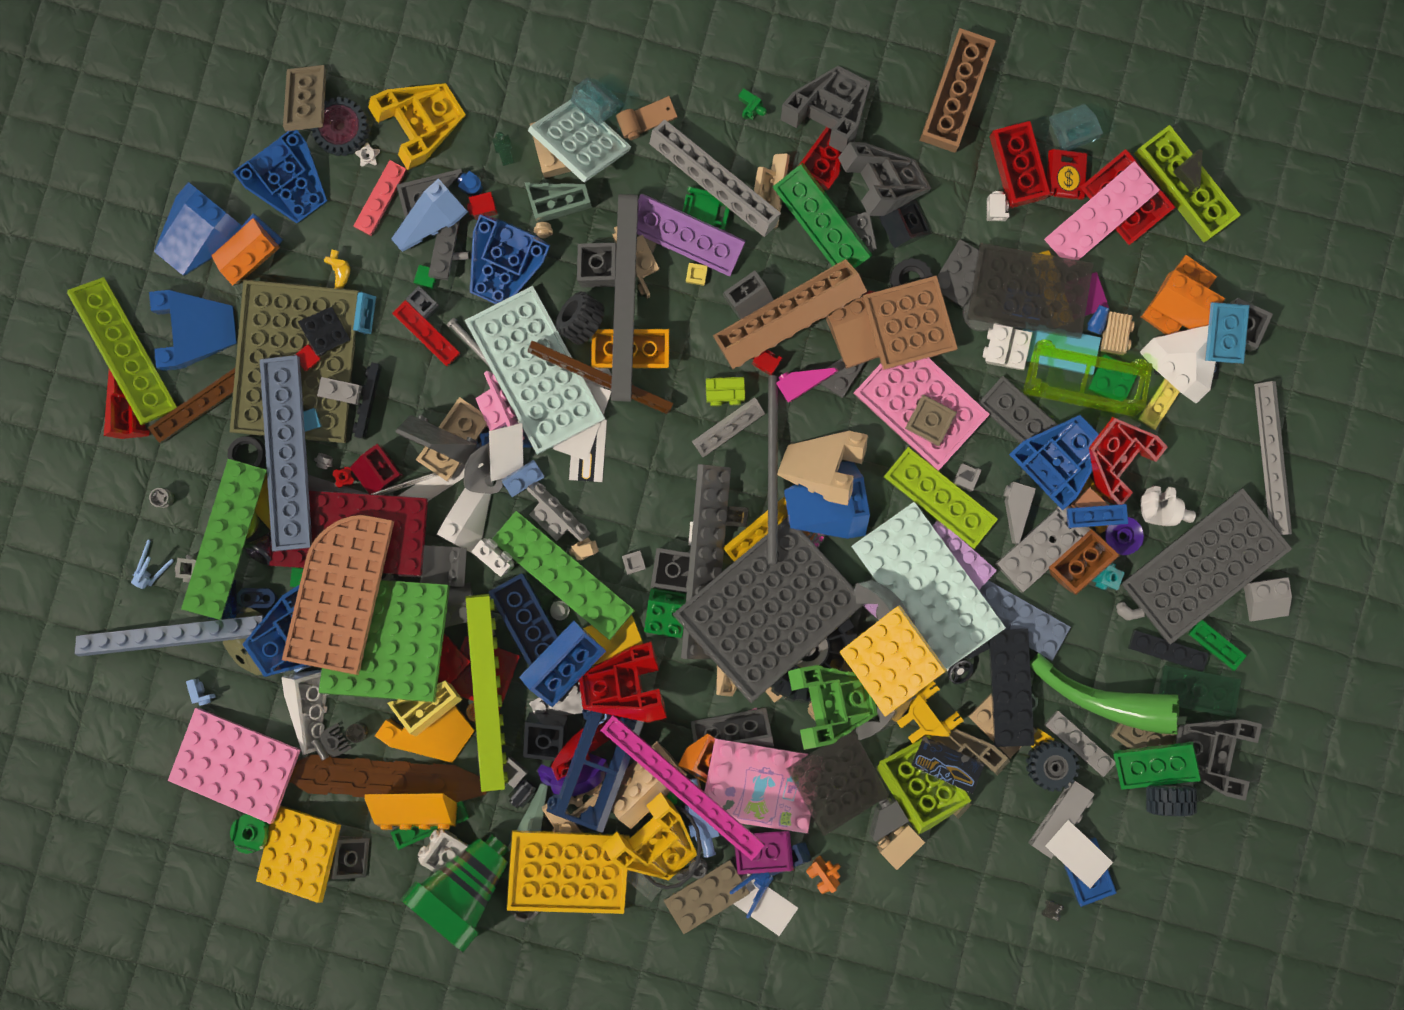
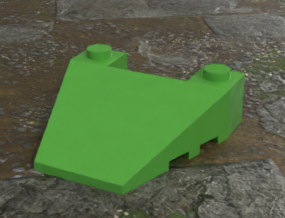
M819 665L788 671L792 691L809 688L816 727L800 730L804 750L834 744L838 739L849 734L856 727L863 725L878 715L876 703L854 672H844L834 668H824Z

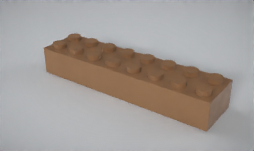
M845 259L716 333L713 337L726 360L734 369L735 367L742 366L749 359L759 356L768 348L775 347L782 340L792 337L801 329L808 328L815 321L827 317L829 313L844 307L848 302L860 298L867 290L858 272Z

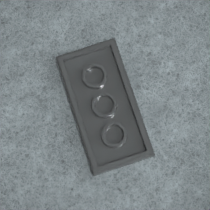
M1004 376L978 402L990 414L989 416L1019 443L1058 425Z

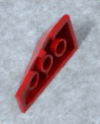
M828 127L824 129L800 163L806 166L823 190H829L837 179L841 164L838 157L842 153L829 146L832 129Z

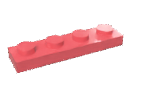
M389 160L354 224L356 229L372 236L397 191V184H401L406 175V168Z

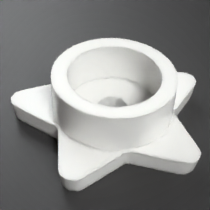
M365 143L361 150L355 152L361 158L360 166L363 167L368 163L377 165L375 157L380 153L379 149H372L368 143Z

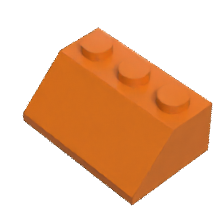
M253 218L211 256L219 271L233 286L239 285L280 247Z
M1173 270L1167 274L1150 307L1184 327L1193 329L1207 326L1209 324L1211 303H1223L1225 298L1182 273Z
M706 734L687 747L678 766L706 783L715 738Z

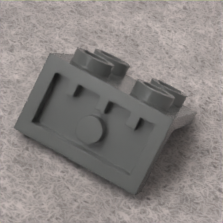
M424 545L422 576H420L419 583L464 587L467 548Z

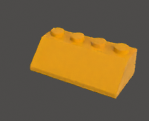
M598 329L592 336L593 368H612L614 329ZM634 329L632 368H669V329Z

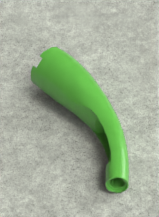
M1040 653L1030 661V668L1049 686L1070 701L1092 713L1144 731L1178 734V695L1121 693L1098 690L1065 676L1054 668L1053 664Z

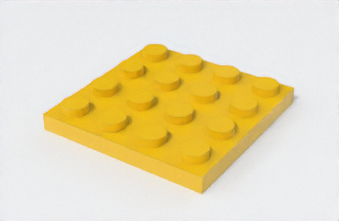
M900 605L840 651L885 717L947 671Z
M280 805L274 823L269 825V837L263 850L256 881L317 903L323 902L341 825Z

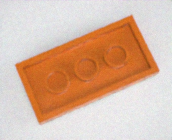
M1187 255L1182 258L1174 269L1208 289L1217 278L1216 275ZM1151 303L1141 315V318L1165 335L1176 333L1182 327L1181 324L1151 308Z

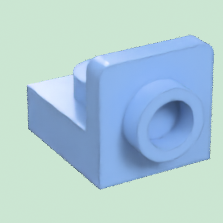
M199 678L186 681L192 704L199 703V706L211 703L210 699L215 698V694L203 696L205 691L204 685L201 681L199 682Z

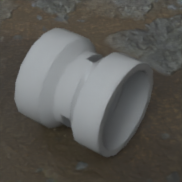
M156 488L151 491L149 500L155 507L167 508L173 504L174 495L168 489Z

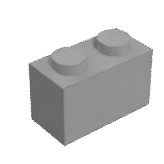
M321 377L317 396L359 405L363 386Z

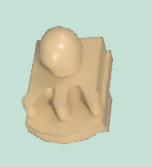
M589 538L574 544L569 551L571 556L576 557V560H584L590 555L599 552L596 541L591 542Z

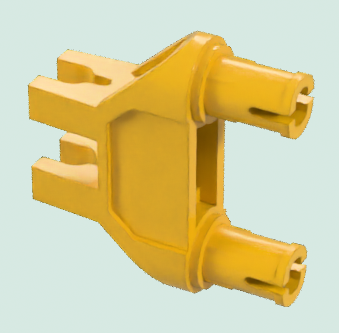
M934 681L916 694V698L911 700L909 713L897 721L901 728L913 720L919 725L920 729L908 737L912 743H915L924 735L948 737L952 729L964 722L961 717L953 721L960 716L957 711L943 722L942 720L939 721L926 704V700L940 691L938 686L930 690V688L936 685Z

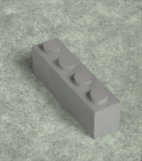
M1076 781L1073 784L1069 783V788H1064L1028 842L1051 859L1055 855L1045 847L1046 844L1068 820L1073 825L1078 824L1083 817L1082 812L1085 808H1089L1094 800L1092 798L1094 793Z

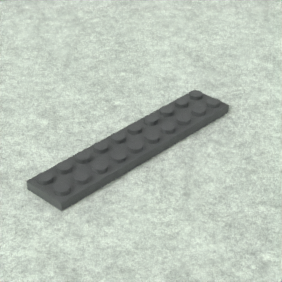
M698 464L686 602L722 573L731 468ZM684 628L681 658L711 659Z

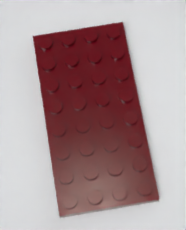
M309 491L312 543L331 524L350 516L365 515L392 520L394 525L383 573L422 576L428 506L427 498ZM271 540L270 555L272 561L269 562V566L304 568L309 548L272 551Z

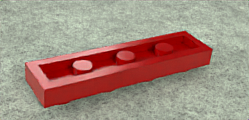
M406 300L392 313L447 367L461 354Z

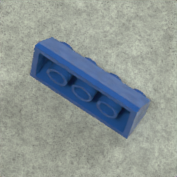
M573 621L519 678L530 691L553 707L606 650L587 631Z

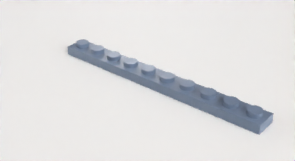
M261 615L76 636L75 655L79 657L244 639L249 637L264 617Z

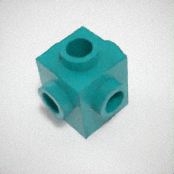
M1111 563L1092 581L1100 589L1106 590L1110 588L1118 590L1125 572L1116 569L1115 564Z

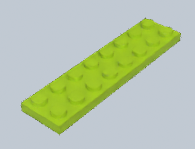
M102 277L69 289L67 291L68 296L139 423L143 425L176 409L177 406L105 278Z

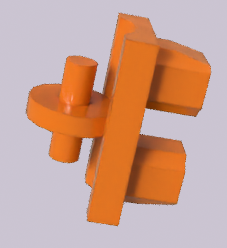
M819 855L806 870L810 878L813 879L819 875L822 879L817 884L821 894L829 891L833 893L840 885V882L837 880L841 877L837 871L841 867L839 863L833 865L830 860L825 863Z

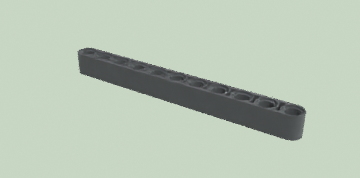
M635 194L618 195L611 401L631 402L638 223V195Z

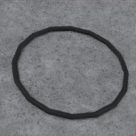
M674 805L675 808L690 819L696 831L698 850L696 862L691 872L680 883L667 886L656 883L649 875L643 874L654 886L667 890L681 887L693 876L699 864L702 848L700 832L693 817L685 809ZM651 812L645 815L643 821L641 822L638 828V831L644 826L647 819L652 815Z

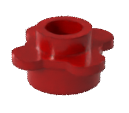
M350 467L333 471V476L336 478L335 485L338 488L354 483Z

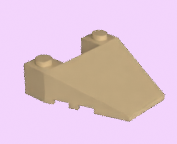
M846 431L788 445L777 475L796 485L801 484L807 487L808 491L813 494L817 492L823 496V499L829 502L848 506L853 492L854 476L838 473V469L842 460L862 464L867 449L868 435Z

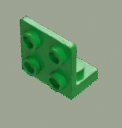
M651 588L644 632L682 638L684 627L673 616V613L686 603L687 594Z

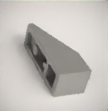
M1016 482L1007 485L1004 491V496H1006V512L1013 544L1020 543L1036 488Z

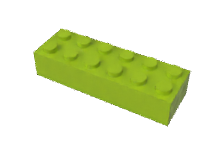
M1170 125L1134 153L1203 242L1209 240L1240 216L1237 209Z

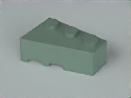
M524 182L537 223L592 208L585 184H532Z

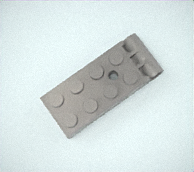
M1069 505L1064 510L1058 506L1020 540L1019 544H1016L995 563L1020 592H1024L1058 558L1091 530L1089 527L1068 528L1066 509L1071 508ZM1050 536H1053L1055 539L1053 543L1049 541Z

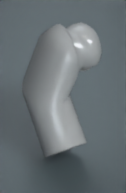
M1119 602L1116 605L1118 615L1125 620H1133L1145 616L1141 608L1132 610L1125 602Z

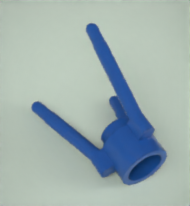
M753 873L730 891V894H734L750 881L755 880L753 883L759 890L753 899V904L746 918H750L763 893L772 882L773 877H770L769 873Z

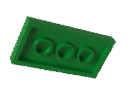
M1193 742L1114 751L1121 790L1148 787L1150 785L1160 786L1201 781Z

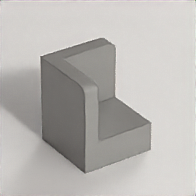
M961 464L953 483L957 487L971 492L975 487L981 469H974Z
M512 757L507 760V764L503 765V772L508 774V784L513 788L528 773Z

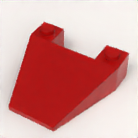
M1112 417L1089 447L1096 491L1106 501L1114 505H1123L1133 492L1119 477L1138 453L1142 457L1157 462L1167 449L1166 444L1157 435Z
M652 642L632 646L589 669L579 679L583 709L643 722L667 718L660 690L656 689L644 693L642 691L640 675L659 670Z

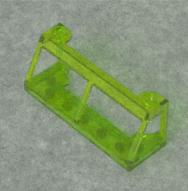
M1042 339L1034 345L1023 394L1133 417L1145 409L1152 364L1147 363L1146 360L1135 359V361L1127 363L1055 348L1056 346L1052 344V341ZM1040 355L1086 365L1080 392L1050 387L1049 383L1036 378ZM1094 366L1140 376L1135 400L1124 399L1123 401L1084 394L1090 367ZM1143 384H1144L1143 396H1142V400H1141V399H1139V398H1140L1141 391H1142V387H1143Z

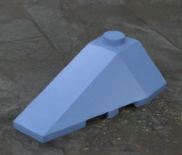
M438 178L423 192L392 237V240L403 252L422 242L424 237L430 234H437L441 228L453 226L468 211Z

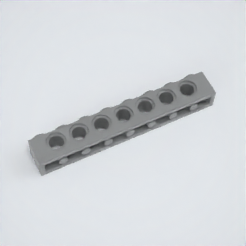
M663 120L652 130L649 142L652 147L762 236L765 237L776 227L781 214L777 209L669 122Z

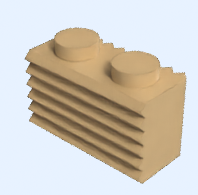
M1116 312L1108 313L1106 328L1102 334L1101 352L1124 355L1130 350L1131 340H1129V334L1134 329L1132 315Z

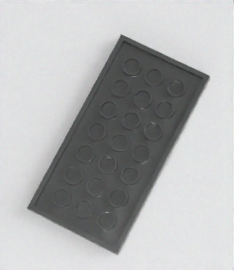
M1240 489L1125 579L1121 585L1138 607L1144 611L1146 617L1169 644H1172L1292 548L1245 490Z

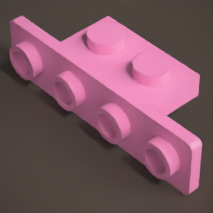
M489 371L484 372L490 390L475 399L489 430L500 429L505 425L508 427L519 424L494 374Z

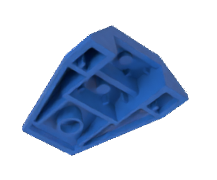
M188 182L175 198L154 252L185 276L213 259L211 255L241 229L242 225Z
M1079 415L1024 440L1009 455L1064 510L1078 497L1093 470L1089 447L1099 434Z

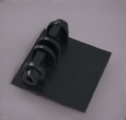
M332 306L298 321L316 355L322 356L327 353L326 351L350 341Z

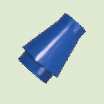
M1099 305L1087 323V330L1101 335L1105 331L1110 309Z

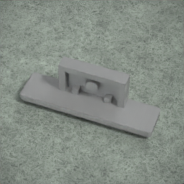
M537 481L527 487V490L539 501L538 505L529 515L556 541L567 530L580 542L590 535L586 526L581 524L569 510H566L559 500L546 490L544 485Z

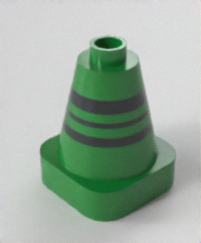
M493 835L486 842L478 838L421 884L415 881L400 900L464 953L479 934L475 928L508 865V862L503 857L509 851V848Z

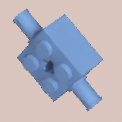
M698 778L690 779L701 789ZM685 804V811L693 817L699 829L704 857L716 855L712 838L718 837L719 832ZM690 822L689 829L691 837L695 836V839L697 841L696 831L692 823Z

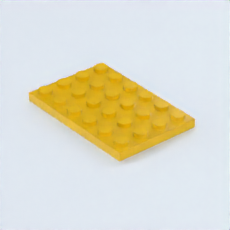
M512 830L507 911L624 914L627 870L614 863L602 845L614 834ZM620 834L627 840L630 839L629 835Z

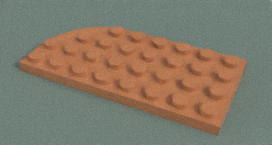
M365 515L350 516L331 524L318 535L307 553L282 660L359 675L394 521Z

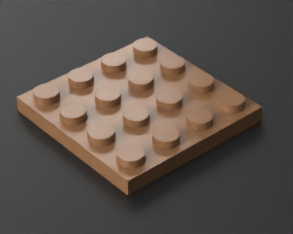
M937 276L862 296L883 370L958 349Z

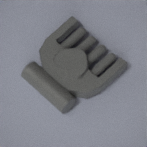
M338 723L324 730L320 735V740L317 738L312 741L322 761L327 759L328 755L332 757L339 756L351 749V746H348L339 751L348 745V742H345L338 746V744L346 740L345 737L338 740V738L343 736V733L332 736L341 730L340 728L329 733V731L339 726Z

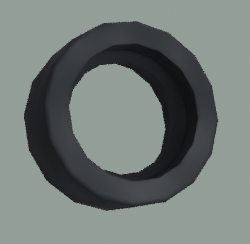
M242 436L230 444L227 453L228 459L237 461L236 452L238 448L243 444H252L258 451V459L252 466L259 468L264 466L266 462V449L259 440L253 437Z

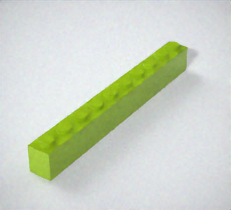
M489 594L465 596L481 792L504 790L505 783H508V774L503 772V764H507L506 752L502 753L501 745H505L504 733L500 734V726H504L503 714H499L498 707H502L501 695H497V688H500V676H496L495 669L499 668L498 657H494V649H497V637L492 635V630H496L495 618H491V611L494 610V600L490 599Z

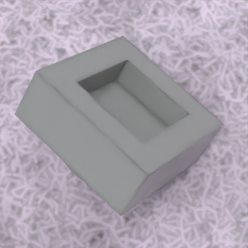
M641 551L622 556L627 575L646 569Z

